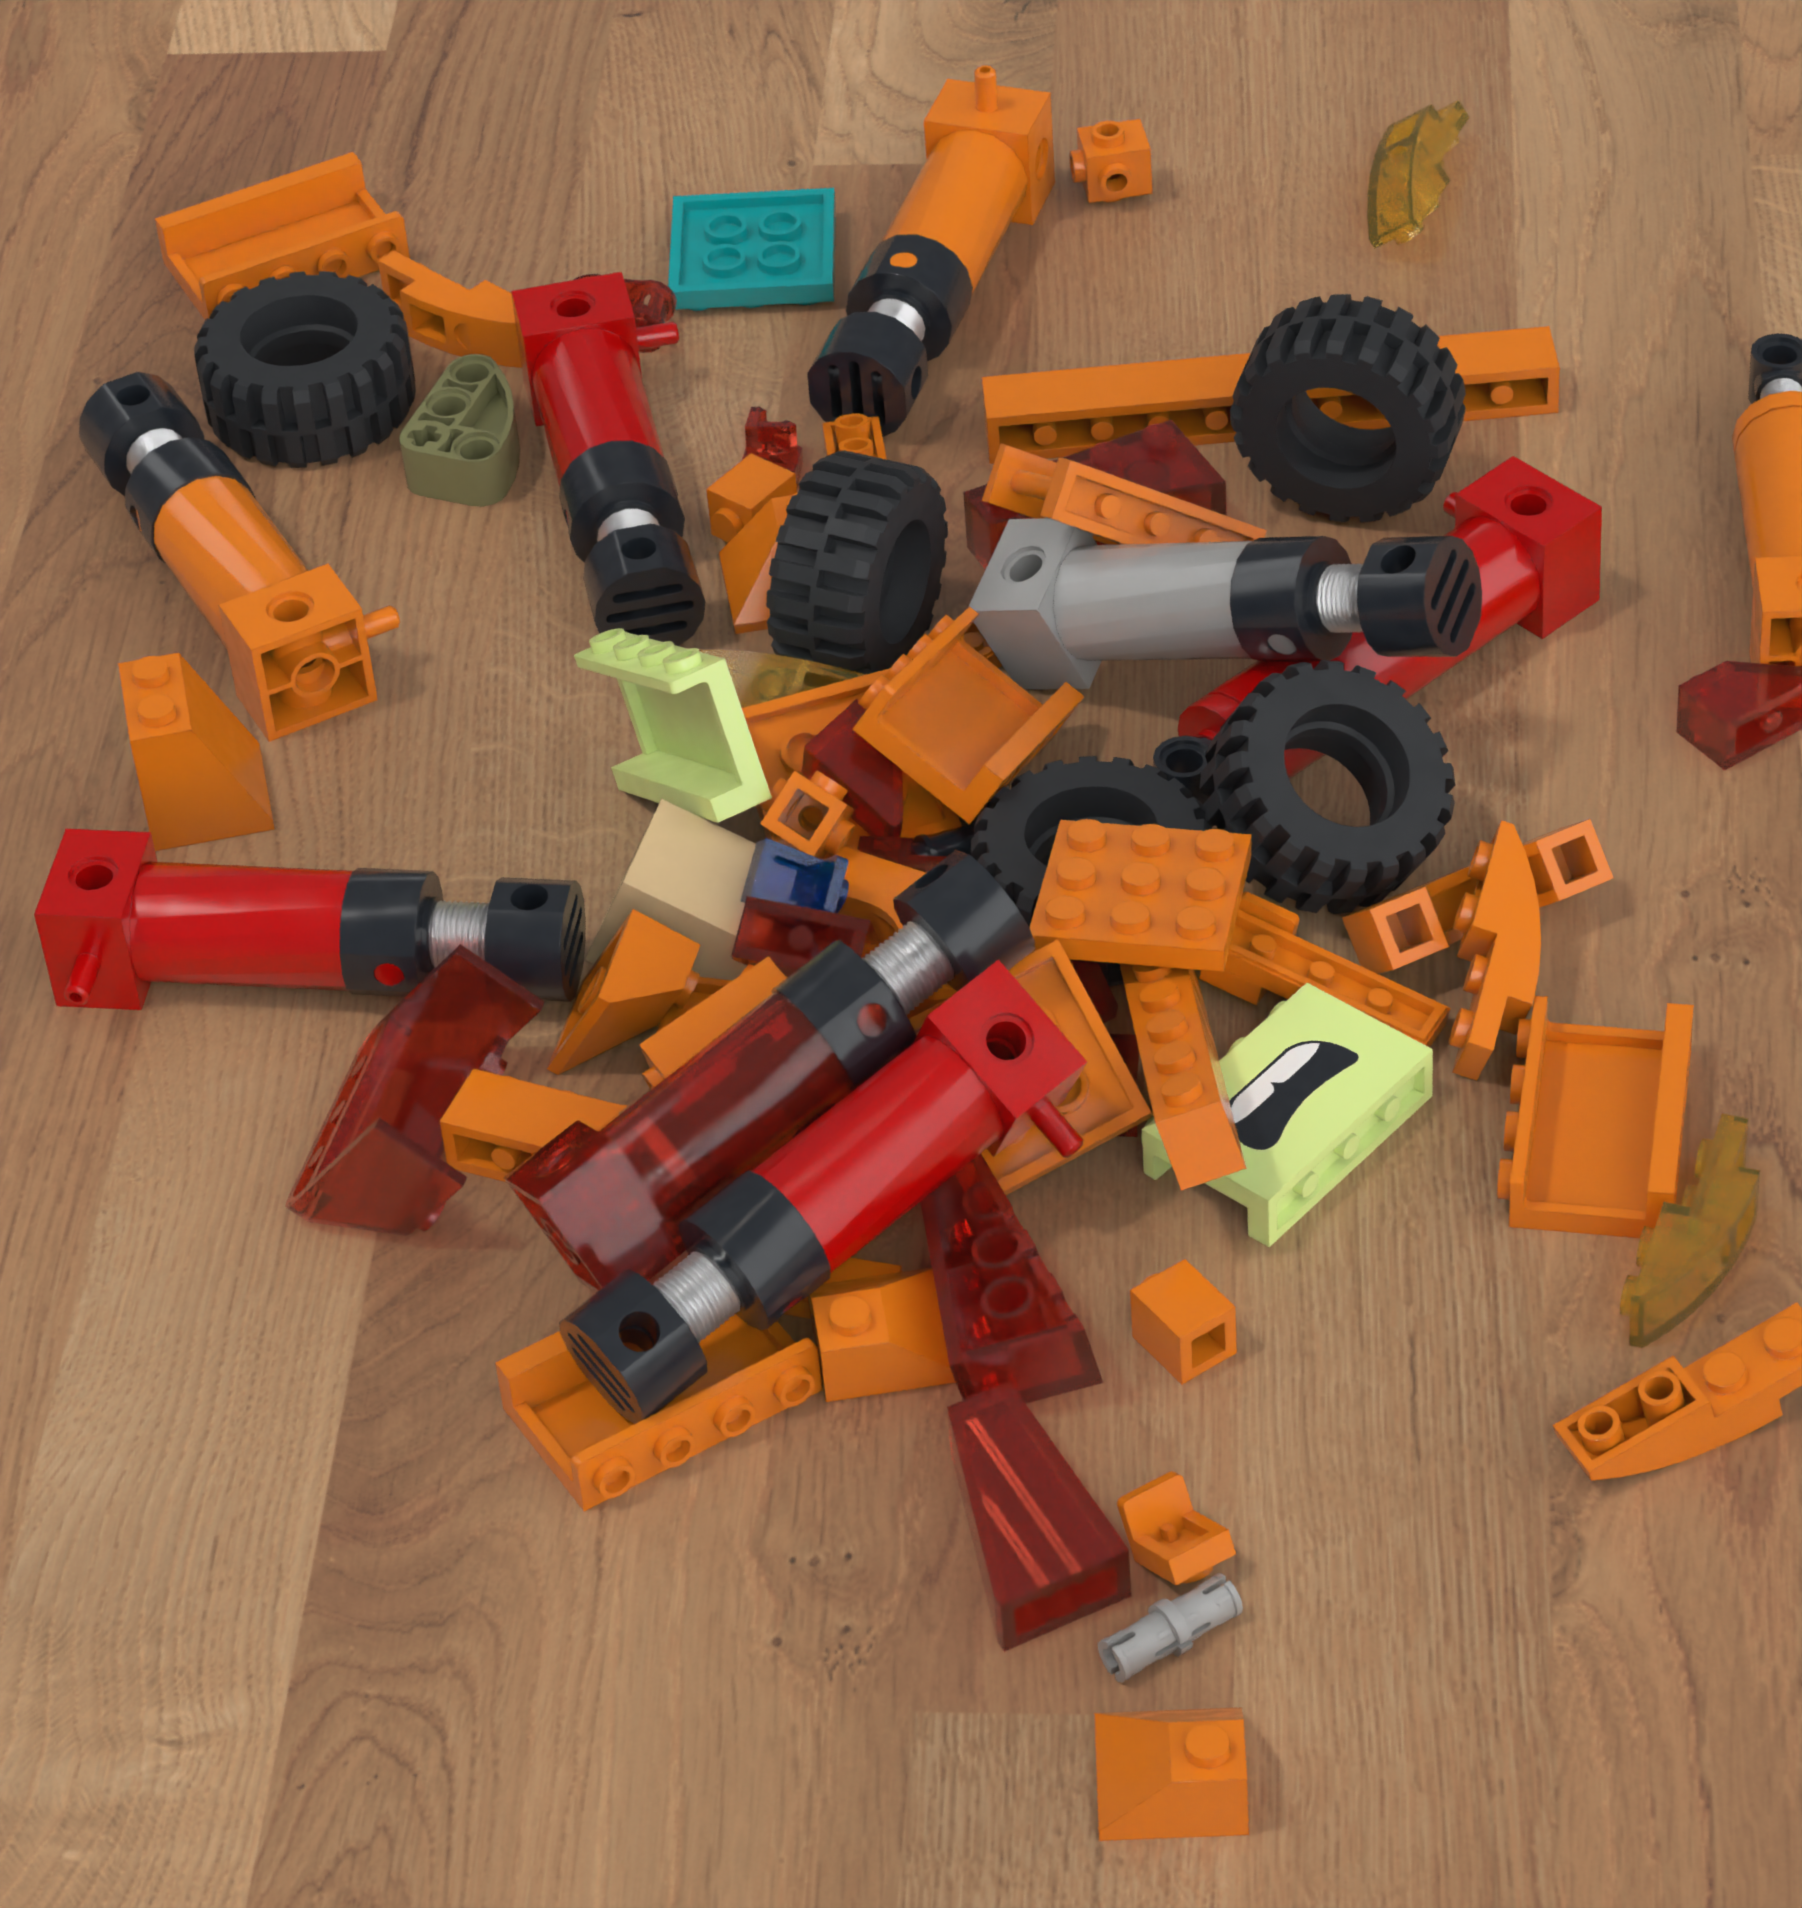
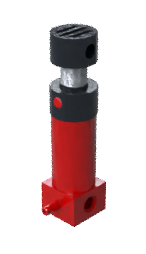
M622 272L513 290L511 295L523 380L535 427L544 426L560 488L559 499L568 525L570 541L577 557L585 563L583 580L597 630L600 634L608 630L622 628L627 633L648 635L649 639L661 642L671 641L674 645L680 646L694 635L703 621L706 601L688 543L682 538L685 517L678 499L673 475L663 454L642 380L639 350L678 343L679 332L677 324L672 321L636 328L635 316Z
M66 828L34 913L56 1006L142 1010L151 982L349 991L353 995L427 998L433 994L440 968L443 970L453 968L460 971L463 968L465 971L468 969L473 971L475 969L477 972L480 969L482 972L486 970L489 990L495 998L571 1002L576 997L583 971L586 939L584 897L580 884L575 880L501 877L495 882L489 903L485 904L483 902L480 904L473 901L471 903L467 901L465 903L462 901L459 903L454 901L452 903L451 901H443L439 877L434 871L357 868L352 871L157 862L151 832Z
M998 959L928 1014L912 1045L757 1167L742 1173L719 1191L711 1200L679 1223V1234L688 1256L678 1263V1266L673 1267V1270H669L668 1273L659 1278V1281L654 1282V1285L640 1274L627 1269L559 1322V1329L568 1351L580 1370L603 1398L625 1419L636 1424L650 1417L707 1373V1361L699 1343L706 1336L710 1335V1332L715 1331L726 1320H729V1317L734 1316V1313L748 1325L760 1331L769 1328L786 1311L829 1280L834 1270L984 1150L987 1149L995 1157L1033 1125H1036L1062 1157L1069 1158L1083 1146L1084 1139L1056 1107L1065 1100L1087 1061ZM623 1343L636 1344L643 1352L630 1350Z

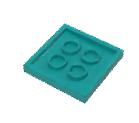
M835 188L673 196L668 278L670 310L689 309L692 311H702L718 307L743 306L746 308H758L763 305L795 303L813 305L818 302H834Z

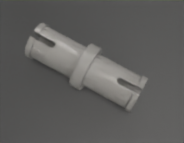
M1217 1573L1195 1589L1172 1601L1164 1598L1157 1601L1148 1608V1615L1142 1617L1129 1627L1121 1629L1115 1634L1099 1641L1098 1651L1104 1666L1111 1675L1115 1673V1680L1123 1683L1145 1667L1171 1653L1179 1657L1193 1648L1192 1641L1243 1612L1239 1593L1230 1580L1226 1582L1225 1575Z

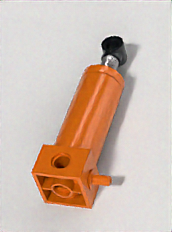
M1776 333L1765 335L1752 344L1748 393L1751 405L1737 419L1732 435L1753 586L1749 653L1757 707L1802 705V340L1789 334Z

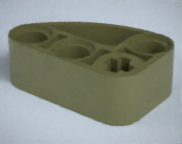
M470 354L461 356L451 362L401 431L399 441L406 483L412 493L433 499L484 507L501 501L509 492L519 468L520 444L511 388L504 373L492 358L482 354Z

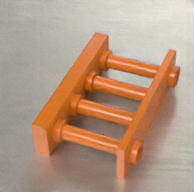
M1000 444L982 499L984 502L1033 519L1048 518L1094 534L1093 539L1107 545L1254 541L1257 538H1265L1267 530L1081 463L1060 457L1056 463L1005 444Z

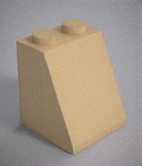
M661 798L585 960L593 964L597 961L632 909H635L701 945L691 969L699 973L700 977L733 981L739 977L748 964L756 965L768 956L771 958L781 934L770 930L773 922L781 926L784 925L799 892L788 887L798 863Z

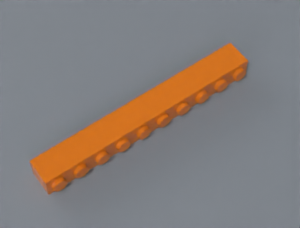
M1549 326L1438 336L1440 338L1437 344L1440 349L1445 347L1449 349L1458 365L1455 373H1459L1464 381L1466 395L1463 404L1466 410L1463 421L1559 413L1560 366ZM1251 353L982 377L984 420L989 462L994 464L1000 444L1050 459L1235 442L1236 432L1233 430L1230 422V409L1234 402L1232 396ZM1335 388L1306 390L1309 398L1318 409L1341 424L1366 430L1390 427L1385 416L1373 404L1356 394Z

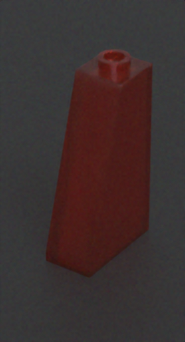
M1005 1382L984 1392L974 1393L964 1400L948 1406L951 1456L997 1642L1005 1652L1131 1597L1128 1547L1011 1382Z

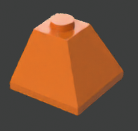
M797 493L790 496L771 498L719 552L720 565L735 634L768 629L767 620L770 617V609L766 607L767 591L770 590L772 576L769 575L771 559L775 558L778 545L775 541L780 525H784L788 514L786 508L791 497L797 495Z
M632 909L582 980L547 1070L560 1075L657 1026L673 1004L681 1008L684 1007L700 977L699 973L691 969L701 945Z
M940 1266L822 1284L808 1296L826 1402L962 1382Z
M1242 1707L1094 1713L1099 1841L1249 1835L1247 1766Z

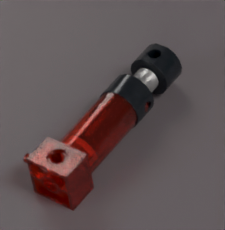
M955 850L893 899L894 909L903 925V929H898V933L895 932L893 936H889V940H884V944L881 943L879 947H875V951H870V954L865 955V958H861L839 940L832 942L771 990L772 994L598 1130L577 1120L503 1177L579 1282L594 1292H598L627 1269L640 1274L646 1280L651 1279L686 1251L679 1234V1223L711 1200L719 1191L742 1173L757 1167L914 1043L917 1035L907 1017V1014H910L914 1007H918L919 1003H924V1000L928 999V996H932L933 992H938L942 985L948 983L958 992L998 959L1009 970L1035 950V940L1020 911L1000 884L971 855Z

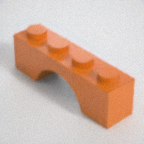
M1591 819L1558 828L1522 843L1535 881L1539 908L1614 879ZM1470 865L1342 917L1360 965L1380 974L1395 970L1448 948L1451 944L1461 940L1463 932L1453 929L1456 914L1465 892L1474 895L1478 881L1468 877Z

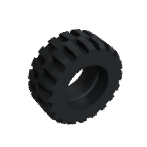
M305 271L289 273L290 277L276 280L273 276L259 281V286L252 289L244 287L234 292L230 302L222 301L213 309L209 318H206L197 335V342L194 346V358L208 424L213 428V433L222 443L247 459L256 456L257 460L262 464L277 466L278 462L288 463L291 468H306L307 463L322 462L323 466L338 463L339 457L348 454L353 458L365 453L368 445L373 442L379 445L390 436L393 427L398 428L409 413V408L415 399V375L407 324L404 321L403 312L398 304L383 290L374 284L368 286L361 278L348 275L346 278H339L335 272L320 271L319 275H306Z
M1351 294L1330 295L1328 302H1323L1321 297H1313L1300 301L1296 309L1294 307L1284 309L1273 318L1270 326L1264 327L1257 338L1232 396L1234 402L1230 409V422L1233 430L1236 432L1234 440L1243 458L1250 457L1248 463L1250 471L1259 482L1266 479L1272 485L1270 488L1271 493L1285 502L1289 498L1300 504V511L1312 516L1318 511L1329 514V520L1348 522L1350 517H1359L1362 523L1381 520L1384 512H1387L1389 517L1409 510L1412 503L1423 501L1432 492L1435 482L1440 480L1464 420L1466 410L1463 404L1466 395L1464 381L1459 373H1455L1458 365L1447 347L1443 349L1438 347L1437 344L1440 338L1426 324L1420 328L1412 322L1413 314L1400 307L1397 308L1396 312L1381 306L1383 300L1366 296L1362 302L1352 300ZM1335 388L1356 394L1373 404L1385 416L1390 427L1366 430L1341 424L1318 409L1309 398L1306 390Z
M838 451L818 460L813 464V471L805 473L799 482V491L797 495L792 496L786 508L788 513L784 525H780L775 541L778 545L775 558L771 559L769 575L772 576L770 590L767 591L766 607L770 609V617L767 620L768 634L774 639L771 646L779 660L793 674L837 683L889 669L901 655H907L924 635L925 631L929 630L934 616L932 614L935 601L939 599L942 586L940 578L942 568H945L947 551L944 550L945 539L948 537V522L944 520V513L947 509L945 499L940 495L941 488L923 468L855 452Z
M1321 660L1314 669L1311 663L1301 662L1287 666L1282 674H1270L1260 681L1251 693H1248L1220 727V731L1210 742L1205 754L1207 765L1201 771L1200 790L1203 795L1210 796L1202 805L1205 811L1204 817L1206 822L1211 827L1216 826L1217 829L1225 830L1229 833L1252 834V856L1246 882L1250 884L1255 879L1266 887L1264 895L1279 903H1282L1286 898L1296 900L1295 908L1298 910L1317 913L1326 904L1328 912L1341 914L1352 912L1358 905L1369 907L1382 901L1391 891H1396L1437 848L1446 834L1444 826L1452 819L1455 801L1453 795L1448 793L1455 786L1454 769L1451 763L1443 762L1442 757L1448 752V748L1440 731L1432 733L1427 725L1431 719L1430 715L1420 703L1413 707L1402 696L1406 690L1392 680L1386 685L1374 679L1376 672L1356 665L1352 671L1344 670V663L1340 661ZM1297 748L1314 750L1332 757L1345 766L1357 779L1365 793L1370 812V826L1353 827L1334 823L1309 808L1298 796L1289 780L1285 767L1284 750Z
M1097 756L1079 757V762L1063 764L1062 760L1047 763L1041 772L1033 774L1029 770L1016 777L1011 783V789L1003 787L987 803L988 808L986 807L981 812L974 825V837L971 839V856L1000 884L1030 927L1060 820L1078 821L1092 819L1101 823L1136 826L1156 824L1165 828L1200 831L1209 830L1212 827L1205 820V811L1202 803L1195 797H1192V792L1177 779L1173 778L1167 781V775L1162 770L1148 764L1144 768L1136 767L1131 759L1114 757L1112 762L1097 761ZM1069 959L1084 987L1090 988L1091 982L1107 981L1108 987L1124 984L1119 963Z

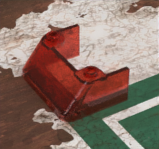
M459 944L374 1027L359 1048L287 1198L286 1208L310 1223L403 1236L410 1235L417 1228L426 1232L441 1214L446 1201L464 1186L467 1176L440 1159L444 1151V1144L439 1121L473 1069L503 1075L508 1062L501 1058L508 1041L542 1010L545 1002Z

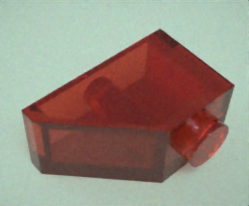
M1725 661L1700 675L1693 676L1678 686L1676 733L1723 770L1729 769L1802 730V666Z
M856 699L804 746L801 773L810 780L816 770L847 789L848 792L842 801L855 809L851 818L889 853H892L899 846L903 825L902 769L852 730L866 711V709L858 704L859 700Z
M747 896L731 957L733 960L746 966L748 964L755 966L769 956L784 976L789 977L834 941L839 940L861 958H865V955L870 954V951H875V947H879L881 942L871 920Z

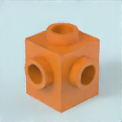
M1141 119L1120 122L1102 121L1093 126L1077 128L1078 150L1069 151L1070 170L1073 182H1082L1089 203L1099 201L1116 202L1126 197L1153 194L1151 148Z
M816 770L810 780L796 771L792 773L788 781L780 778L770 791L772 798L765 801L761 808L767 813L760 824L775 833L769 844L801 864L806 855L819 862L823 860L827 852L835 856L842 846L846 845L856 825L848 821L855 809L842 801L848 790ZM811 807L819 808L823 814V820L816 830H806L801 823L803 812Z

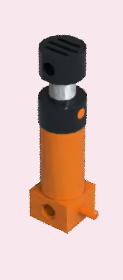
M988 65L980 66L974 71L975 82L955 79L946 80L924 119L926 162L882 241L869 256L851 288L847 299V316L840 319L831 330L807 373L810 403L825 422H833L838 417L846 414H863L867 417L879 416L882 437L896 432L905 421L928 378L927 361L939 357L950 343L970 305L971 296L1009 224L1014 222L1033 225L1055 184L1051 92L999 86L996 81V70Z
M135 372L104 383L86 402L79 418V437L86 452L111 487L125 496V507L135 526L157 557L167 564L228 650L236 696L269 742L377 701L378 697L367 639L398 628L400 617L397 610L389 605L363 615L361 606L329 564L308 570L257 502L251 487L225 452L211 441L204 440V434L197 419L169 383L158 375Z

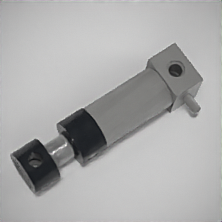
M1048 518L1009 519L969 604L971 608L979 613L974 624L1010 678L1023 689H1059L1065 682L1075 689H1089L1101 661L1254 659L1263 662L1331 661L1342 654L1354 632H1363L1367 643L1381 656L1456 657L1469 648L1481 619L1482 586L1479 567L1472 550L1463 539L1453 536L1385 537L1371 545L1363 564H1351L1347 551L1336 539L1326 536L1257 538L1254 541L1097 545L1093 539L1094 534Z

